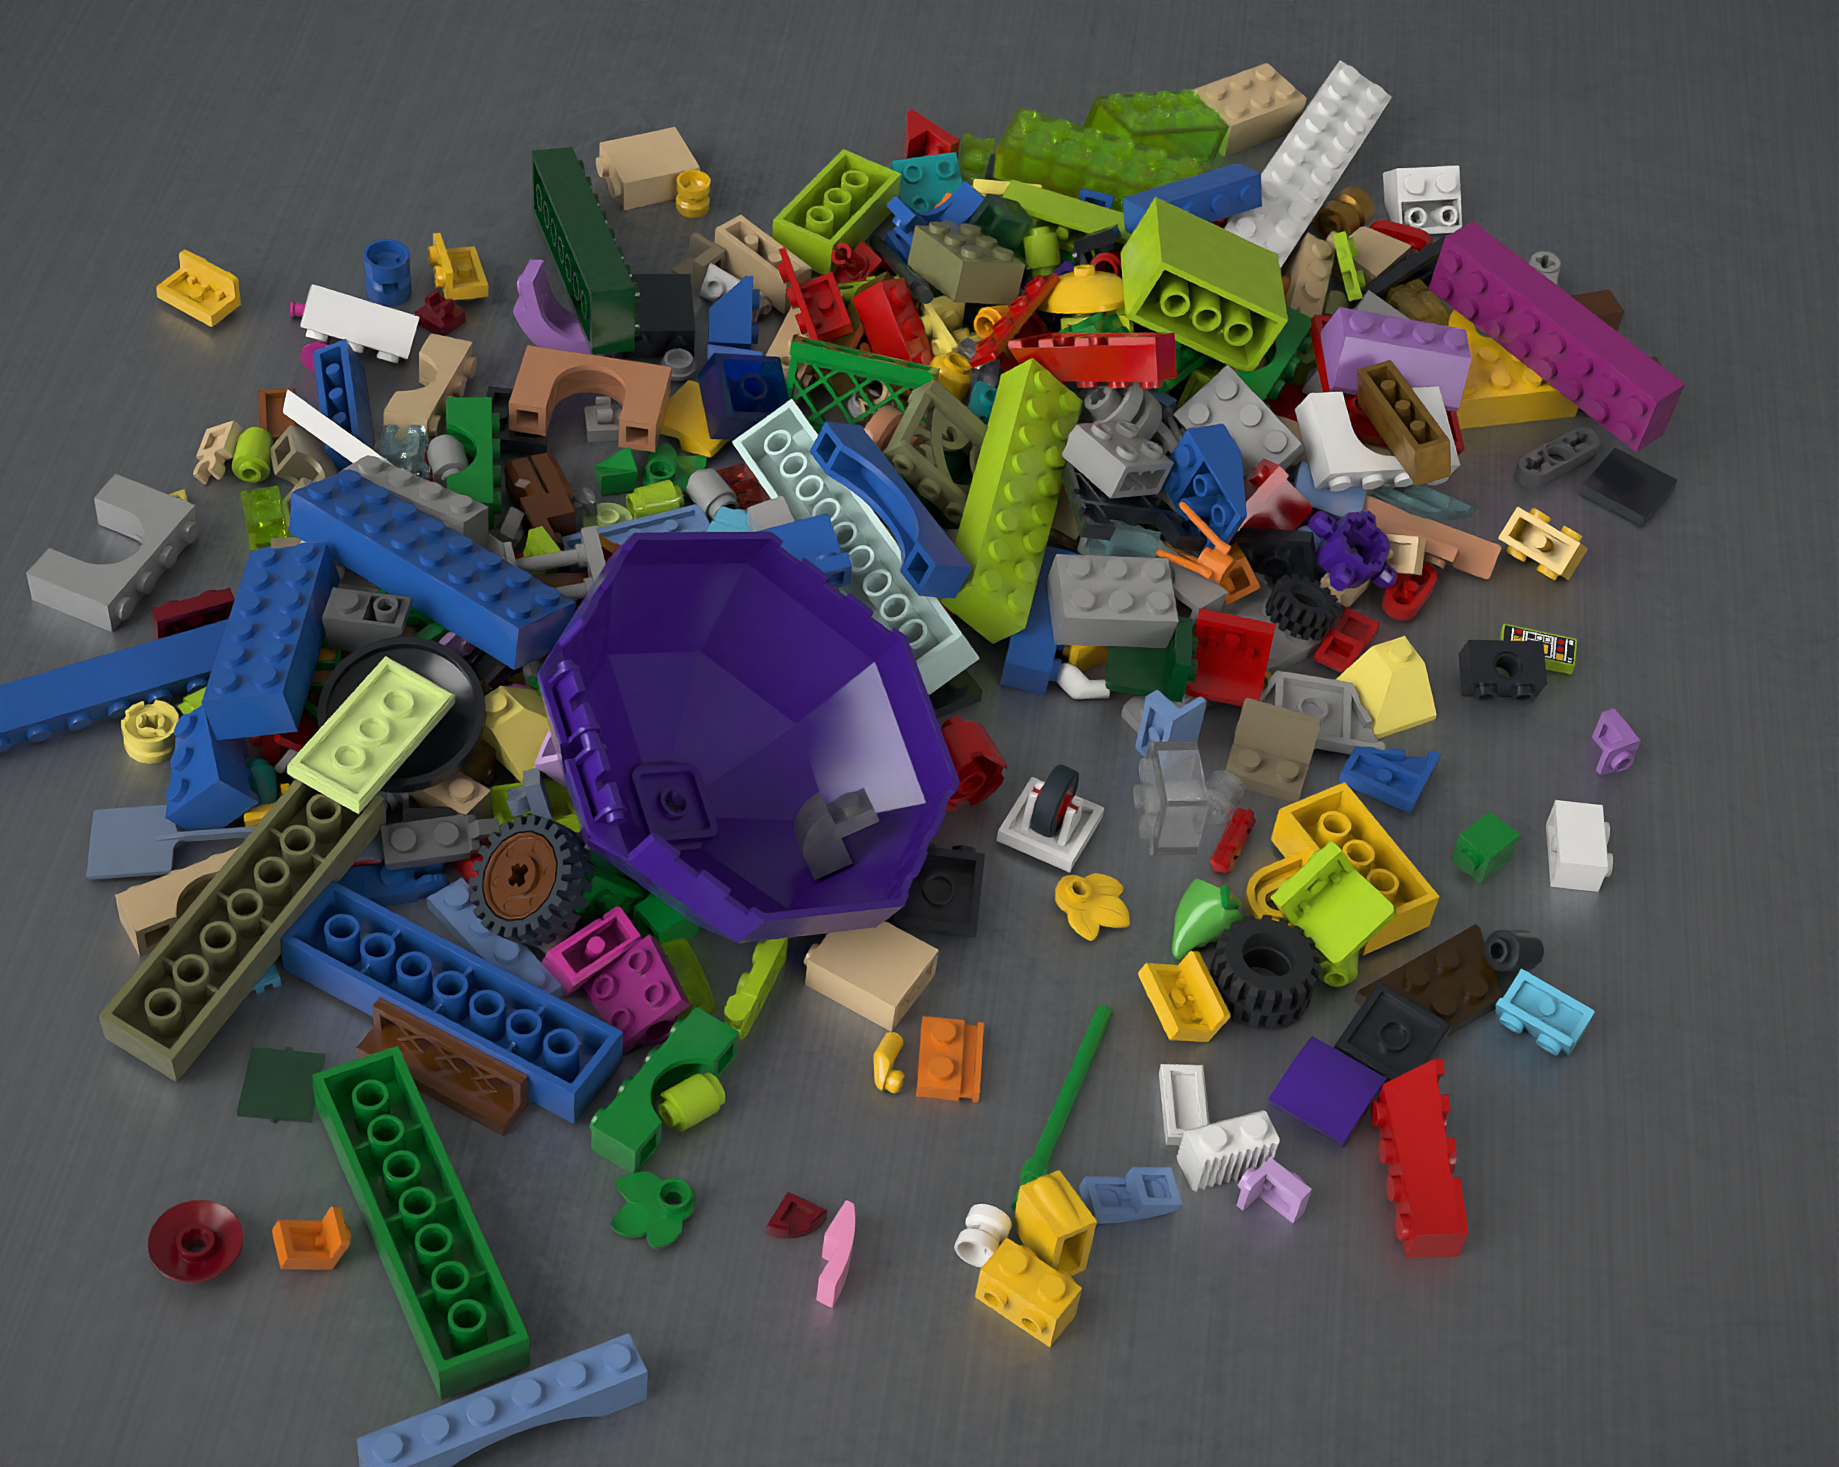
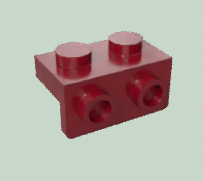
M231 588L208 590L196 597L181 601L171 600L159 607L152 608L156 640L229 619L235 601Z

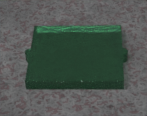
M252 1047L237 1108V1116L270 1119L271 1123H277L279 1120L311 1123L315 1109L312 1074L323 1071L325 1054L293 1051L292 1047H286L284 1050Z

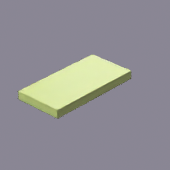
M385 656L288 763L287 774L359 814L455 704V694Z

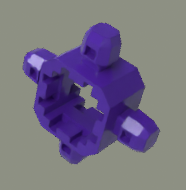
M1363 510L1360 513L1349 512L1338 521L1321 511H1318L1311 517L1308 526L1321 539L1315 554L1319 565L1330 574V585L1334 589L1343 591L1346 588H1358L1369 579L1379 587L1388 589L1396 582L1398 577L1396 571L1385 562L1391 547L1387 535L1376 527V516L1369 510ZM1349 548H1356L1357 553L1355 551L1351 553Z

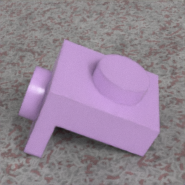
M1270 1157L1258 1169L1252 1166L1242 1176L1238 1183V1188L1241 1189L1236 1206L1245 1211L1260 1197L1294 1224L1304 1213L1312 1189L1305 1184L1299 1175L1289 1172Z

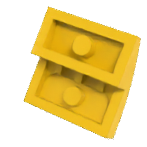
M688 380L669 398L660 434L678 438L682 451L711 458L752 418V414L746 407L724 393L701 383Z

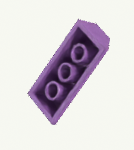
M1339 307L1320 331L1330 391L1358 395L1357 369L1391 360L1411 388L1439 386L1445 410L1456 412L1459 409L1471 362L1465 329Z

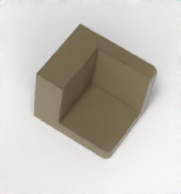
M695 232L690 236L689 256L672 268V274H691V286L700 292L710 263L725 271L726 250Z

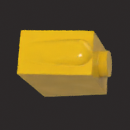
M1057 1170L1021 1185L1012 1226L1023 1245L1030 1248L1041 1261L1056 1271H1064L1072 1276L1086 1270L1097 1220L1061 1171Z

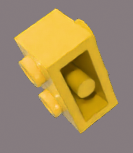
M1517 507L1498 539L1509 545L1505 552L1522 562H1525L1527 557L1532 558L1540 563L1536 570L1555 581L1559 575L1569 580L1588 550L1587 547L1579 543L1583 536L1566 526H1563L1560 531L1548 525L1551 518L1533 507L1529 513Z
M1006 1238L980 1269L975 1297L1048 1347H1051L1075 1317L1082 1287L1077 1285L1075 1280L1066 1272L1056 1271L1041 1261L1030 1248L1017 1245Z

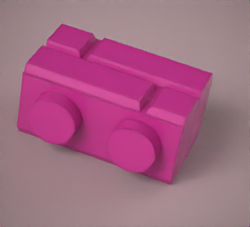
M616 906L604 914L601 919L598 918L549 950L541 963L562 985L563 995L567 997L640 942L642 937L622 908Z

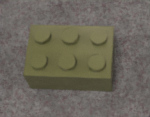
M930 222L929 226L915 225L907 266L954 302L1010 305L1018 298L1025 264L1013 256V251L999 246L995 238L985 236L980 232L981 228L978 226L964 223L960 224V228H954L941 222Z

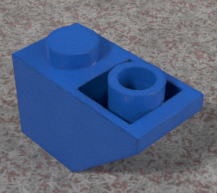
M753 276L744 277L709 308L708 344L751 350V344H758L759 323L752 322V310H759L760 289H753Z

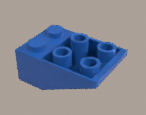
M1224 423L1187 429L1169 457L1174 464L1163 484V488L1168 493L1179 515L1185 519L1184 522L1192 535L1195 531H1199L1202 535L1204 534L1179 507L1181 502H1185L1222 541L1229 544L1247 517L1241 451ZM1206 536L1207 540L1201 549L1202 552L1207 546L1212 549L1215 548V545Z

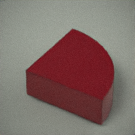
M787 1192L767 1224L766 1234L785 1239L806 1236L817 1230L825 1222L828 1210Z

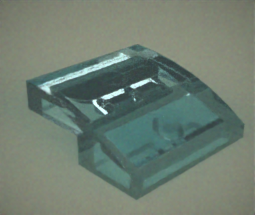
M1382 485L1374 488L1371 495L1407 513L1431 520L1463 519L1474 516L1478 509L1425 485H1409L1404 493Z

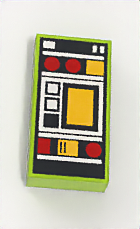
M1503 623L1499 640L1543 641L1546 669L1572 675L1576 660L1577 639Z

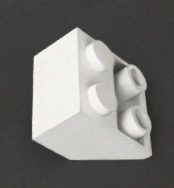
M1459 166L1398 168L1383 173L1384 203L1392 222L1422 229L1429 234L1453 233L1462 228Z

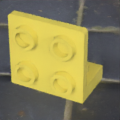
M946 295L933 298L928 304L921 302L919 318L924 326L925 334L935 356L947 354L948 352H958V345L950 332L962 329L965 303L954 302Z

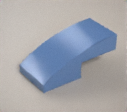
M1131 1167L1125 1177H1084L1079 1185L1082 1201L1097 1220V1224L1121 1223L1152 1218L1178 1211L1182 1206L1171 1168Z

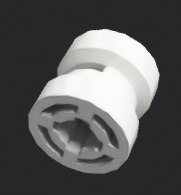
M977 1204L971 1207L965 1222L967 1229L960 1232L954 1247L956 1254L962 1260L980 1268L997 1250L1000 1242H1003L1008 1237L1012 1227V1222L1005 1212L987 1204Z

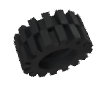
M1292 574L1291 577L1284 575L1281 579H1278L1266 603L1265 608L1267 609L1265 612L1267 616H1271L1270 621L1272 623L1280 624L1278 628L1283 632L1287 629L1291 631L1290 635L1295 638L1299 634L1302 640H1308L1311 637L1313 641H1316L1320 637L1322 639L1326 637L1339 612L1340 603H1337L1338 598L1336 595H1330L1331 590L1328 587L1321 588V583L1317 580L1312 583L1307 576L1299 579L1297 574Z

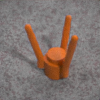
M1181 502L1179 507L1215 545V548L1212 549L1207 546L1199 558L1181 549L1173 548L1169 543L1163 542L1178 555L1171 554L1162 549H1158L1156 555L1161 558H1168L1169 562L1194 571L1206 579H1211L1221 585L1236 562V559L1228 554L1232 546L1222 541L1185 502Z

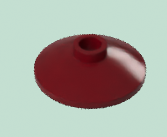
M208 1200L183 1202L164 1212L154 1223L148 1237L149 1257L157 1271L170 1280L185 1284L207 1282L227 1272L239 1258L244 1240L242 1226L236 1215L219 1203ZM194 1247L205 1248L199 1252H190Z

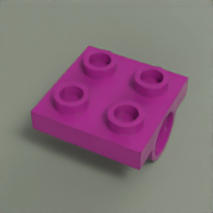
M651 935L646 936L583 984L599 1019L623 1032V1056L640 1043L646 1046H654L665 1042L673 1025L678 1020L676 1016L691 1005L658 939Z

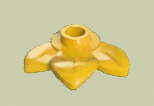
M1093 873L1085 878L1078 875H1066L1057 883L1055 901L1058 907L1067 913L1068 923L1073 930L1085 939L1093 941L1099 932L1100 926L1127 928L1130 925L1128 909L1124 902L1118 898L1123 892L1124 887L1115 878L1100 873Z

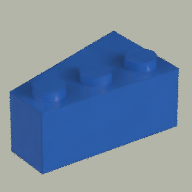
M203 705L192 713L183 715L174 729L176 739L174 753L170 760L172 770L170 785L166 792V799L168 801L165 818L188 831L222 829L259 803L258 795L251 791L249 784L254 780L253 771L246 768L245 760L249 757L246 738L217 740Z

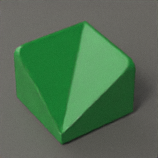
M630 447L622 449L593 466L601 496L632 492L638 487V470Z

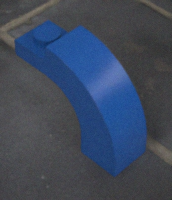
M966 180L948 200L932 210L916 211L896 195L886 205L896 215L892 220L897 225L894 230L910 246L915 225L929 226L930 222L950 220L959 226L964 223L978 226L981 228L980 232L982 233L994 221L998 210Z

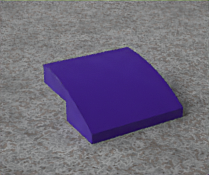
M1312 1036L1277 1084L1268 1099V1104L1344 1148L1362 1116H1366L1372 1103L1380 1093L1383 1084L1386 1083L1387 1078Z

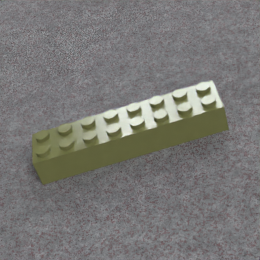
M295 779L98 1015L104 1037L173 1081L178 1082L282 953L280 938L332 880L337 883L341 880L381 830L380 826L386 824L384 798L376 794L364 809L357 814Z

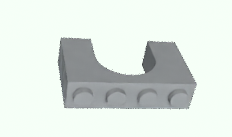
M115 474L94 497L98 523L101 526L139 541L142 544L141 547L130 557L111 564L87 563L48 548L26 573L32 600L110 632H113L123 620L131 616L136 604L145 594H149L153 590L156 581L166 569L173 567L178 555L184 548L196 540L200 528L194 504L118 474Z

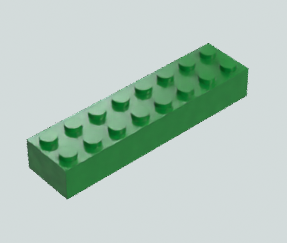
M395 1046L312 1074L315 1105L440 1400L529 1367L530 1338L399 1047Z

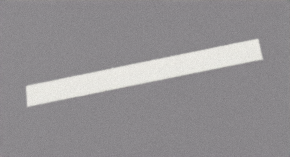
M287 389L283 413L342 456L355 463L360 458L370 455L393 465ZM488 533V547L485 549L504 558L503 543Z

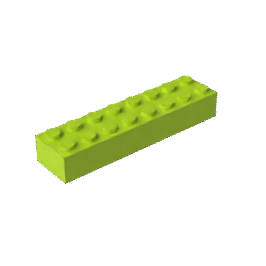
M1033 358L1001 375L987 425L988 429L983 439L954 544L972 569L955 598L939 599L940 603L992 644L1026 628L1063 482L1061 474L1068 462L1061 455L1068 442L1070 432L1078 423L1083 403L1074 392L1069 390Z

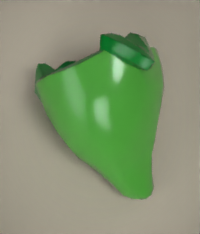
M1196 878L1183 894L1175 913V930L1172 942V954L1177 960H1183L1190 951L1205 947L1208 943L1218 942L1223 931L1230 929L1231 923L1237 920L1244 923L1245 919L1238 910L1241 906V901L1238 897L1232 895L1231 888L1227 883L1218 887Z

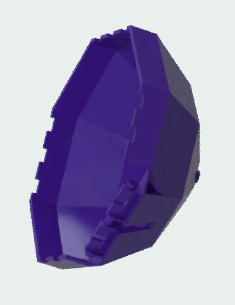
M771 531L633 533L608 559L537 674L553 744L585 844L693 924L735 943L867 929L879 926L905 905L909 896L907 893L908 889L922 868L928 854L926 850L932 837L937 834L947 813L945 808L960 784L907 636L895 627L891 631L872 617L874 611L850 592L846 596L826 582L829 578L827 574L805 557L799 561L781 547L783 540ZM865 788L879 822L841 838L853 864L814 880L794 832L795 819L800 808L808 799L821 792L825 803L828 804L837 800L838 797L845 793ZM665 798L668 799L670 804H676L677 810L675 812L667 807Z

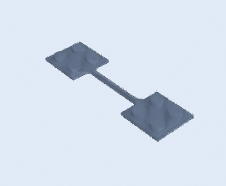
M378 791L377 794H378L379 796H381V797L384 798V801H385V813H386V811H387V792ZM167 805L96 809L93 811L86 879L165 875L173 871L174 851L180 844L192 841L247 838L256 826L179 832L177 824L165 818ZM381 830L356 861L385 859Z

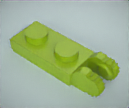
M788 938L758 942L752 958L754 966L751 972H744L737 985L736 994L730 996L726 1006H724L723 1016L724 1020H726L724 1023L739 1031L740 1041L748 1035L787 958Z

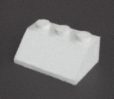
M312 284L300 328L307 329L306 337L326 343L328 336L340 340L347 339L355 352L362 353L364 347L378 351L376 358L398 364L399 357L408 359L419 317Z

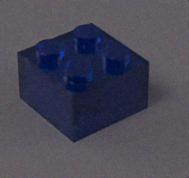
M713 353L697 374L710 439L735 440L789 401L780 357Z

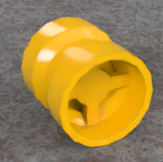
M687 170L678 175L676 209L681 215L688 218H698L706 215L709 211L710 198L708 194L710 192L711 180L706 173L699 170Z

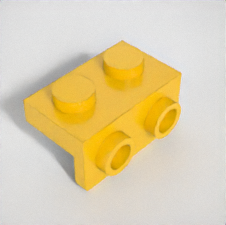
M433 233V246H428L427 249L430 268L434 267L436 287H442L445 299L470 301L476 298L488 297V283L475 246L446 249L441 233Z
M186 249L179 253L181 268L156 286L159 299L210 327L215 326L241 305L238 278L231 272L217 267L203 257L197 256Z
M1190 951L1179 965L1146 963L1137 973L1169 1040L1209 1042L1230 1018V1012L1198 951Z

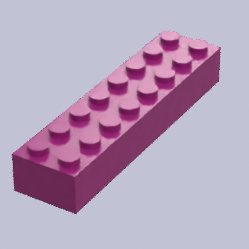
M1474 221L1445 237L1429 286L1432 292L1636 453L1664 435L1685 386L1682 381Z

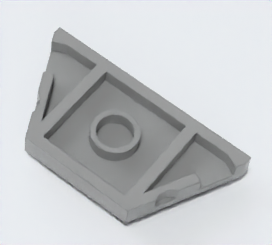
M1276 670L1261 693V702L1305 713L1322 720L1314 749L1351 754L1356 746L1386 750L1383 740L1377 741L1370 727L1373 721L1367 710L1360 704V697L1351 682ZM1238 723L1236 725L1234 735L1236 734Z

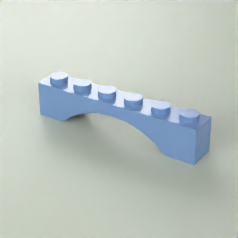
M627 1333L356 1439L359 1466L452 1467L462 1459L492 1443L538 1425L579 1417H604L647 1400L648 1371L630 1334Z

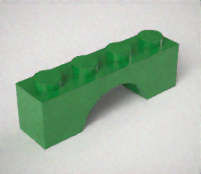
M1286 306L1288 321L1264 355L1268 365L1262 369L1250 372L1233 370L1269 409H1271V405H1269L1271 399L1278 401L1286 385V382L1283 381L1285 377L1292 378L1301 361L1298 358L1301 353L1307 355L1313 345L1310 334L1311 317Z
M491 397L446 398L447 435L454 436L462 443L466 457L472 462L466 469L447 476V489L460 495L468 496L472 500L488 506V530H494V514H502L501 491H494L493 487H501V465H493V461H500V438L492 437V435H500L499 412H492Z
M695 1007L686 1019H678L673 1025L665 1043L660 1048L654 1047L648 1053L644 1060L643 1068L634 1078L631 1076L627 1077L619 1087L613 1102L608 1107H601L593 1116L590 1123L591 1150L630 1174L639 1172L661 1146L662 1121L653 1108L660 1094L697 1073L701 1075L711 1073L719 1079L737 1058L739 1031L698 1007Z

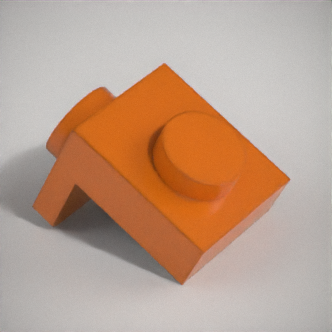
M331 1206L322 1221L279 1219L272 1229L280 1269L333 1270L341 1256L348 1250L351 1242V1230L349 1225L345 1224L341 1207Z

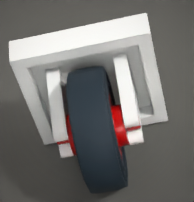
M1059 764L1053 769L1046 782L1031 777L999 828L996 841L1070 873L1103 818L1104 807L1076 796L1079 773L1072 768Z

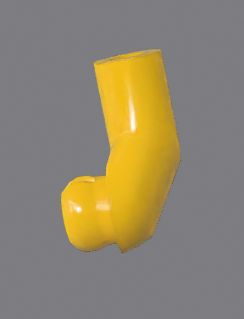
M896 1032L886 1033L873 1055L874 1083L882 1092L888 1090L891 1093H898L902 1088V1080L905 1077L902 1071L893 1069L894 1061L904 1045L903 1038Z

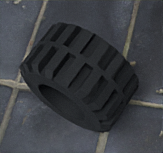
M1252 915L1245 917L1244 923L1237 920L1231 923L1229 930L1225 929L1216 946L1210 975L1229 1012L1232 1013V1020L1240 1023L1241 1020L1249 1023L1248 1027L1257 1029L1258 1025H1264L1265 1029L1269 1030L1275 1029L1278 1023L1282 1027L1291 1025L1293 1018L1298 1020L1303 1016L1305 1009H1308L1320 973V954L1318 950H1313L1315 942L1311 937H1304V930L1299 926L1293 928L1288 925L1289 921L1280 918V921L1272 920L1270 915H1262L1261 919H1256ZM1251 967L1268 969L1278 975V977L1261 975L1253 971Z

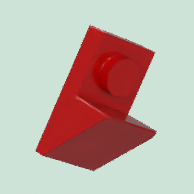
M910 109L907 111L905 159L956 152L958 160L959 139L915 110Z

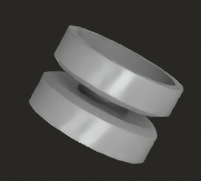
M1099 382L1098 387L1078 388L1075 392L1077 397L1083 401L1077 424L1094 423L1095 421L1114 422L1121 419L1127 420L1136 425L1138 433L1149 441L1157 431L1162 419V406L1148 389L1140 388V382H1131V387L1108 388V382Z

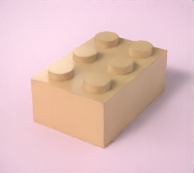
M1265 63L1193 89L1186 122L1224 157L1290 133L1304 112L1307 98L1271 65Z

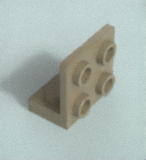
M1246 698L1222 782L1292 803L1299 801L1322 720L1305 713Z

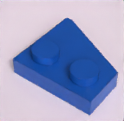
M1356 746L1343 767L1338 782H1345L1349 787L1411 814L1437 767L1441 754L1428 751L1426 758L1405 756V750L1401 749L1378 750L1374 747Z

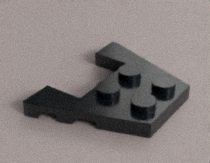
M1071 463L1066 464L1061 474L1078 532L1083 538L1110 541L1116 529L1110 520H1117L1130 526H1137L1139 523L1155 525L1175 549L1201 551L1207 540L1199 531H1195L1192 535L1183 528L1182 524L1185 519L1173 511L1162 510L1157 506L1159 498L1155 494L1109 498Z

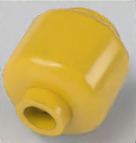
M955 352L935 356L929 366L940 368L938 382L962 403L975 379L968 359Z

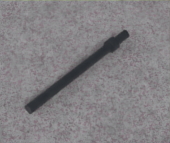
M873 236L869 241L870 246L899 278L905 279L907 287L911 292V297L920 300L923 304L930 303L933 300V293L930 291L928 282L922 276L915 275L880 236Z

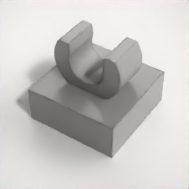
M610 396L596 397L595 406H584L587 442L619 440L621 405H611Z

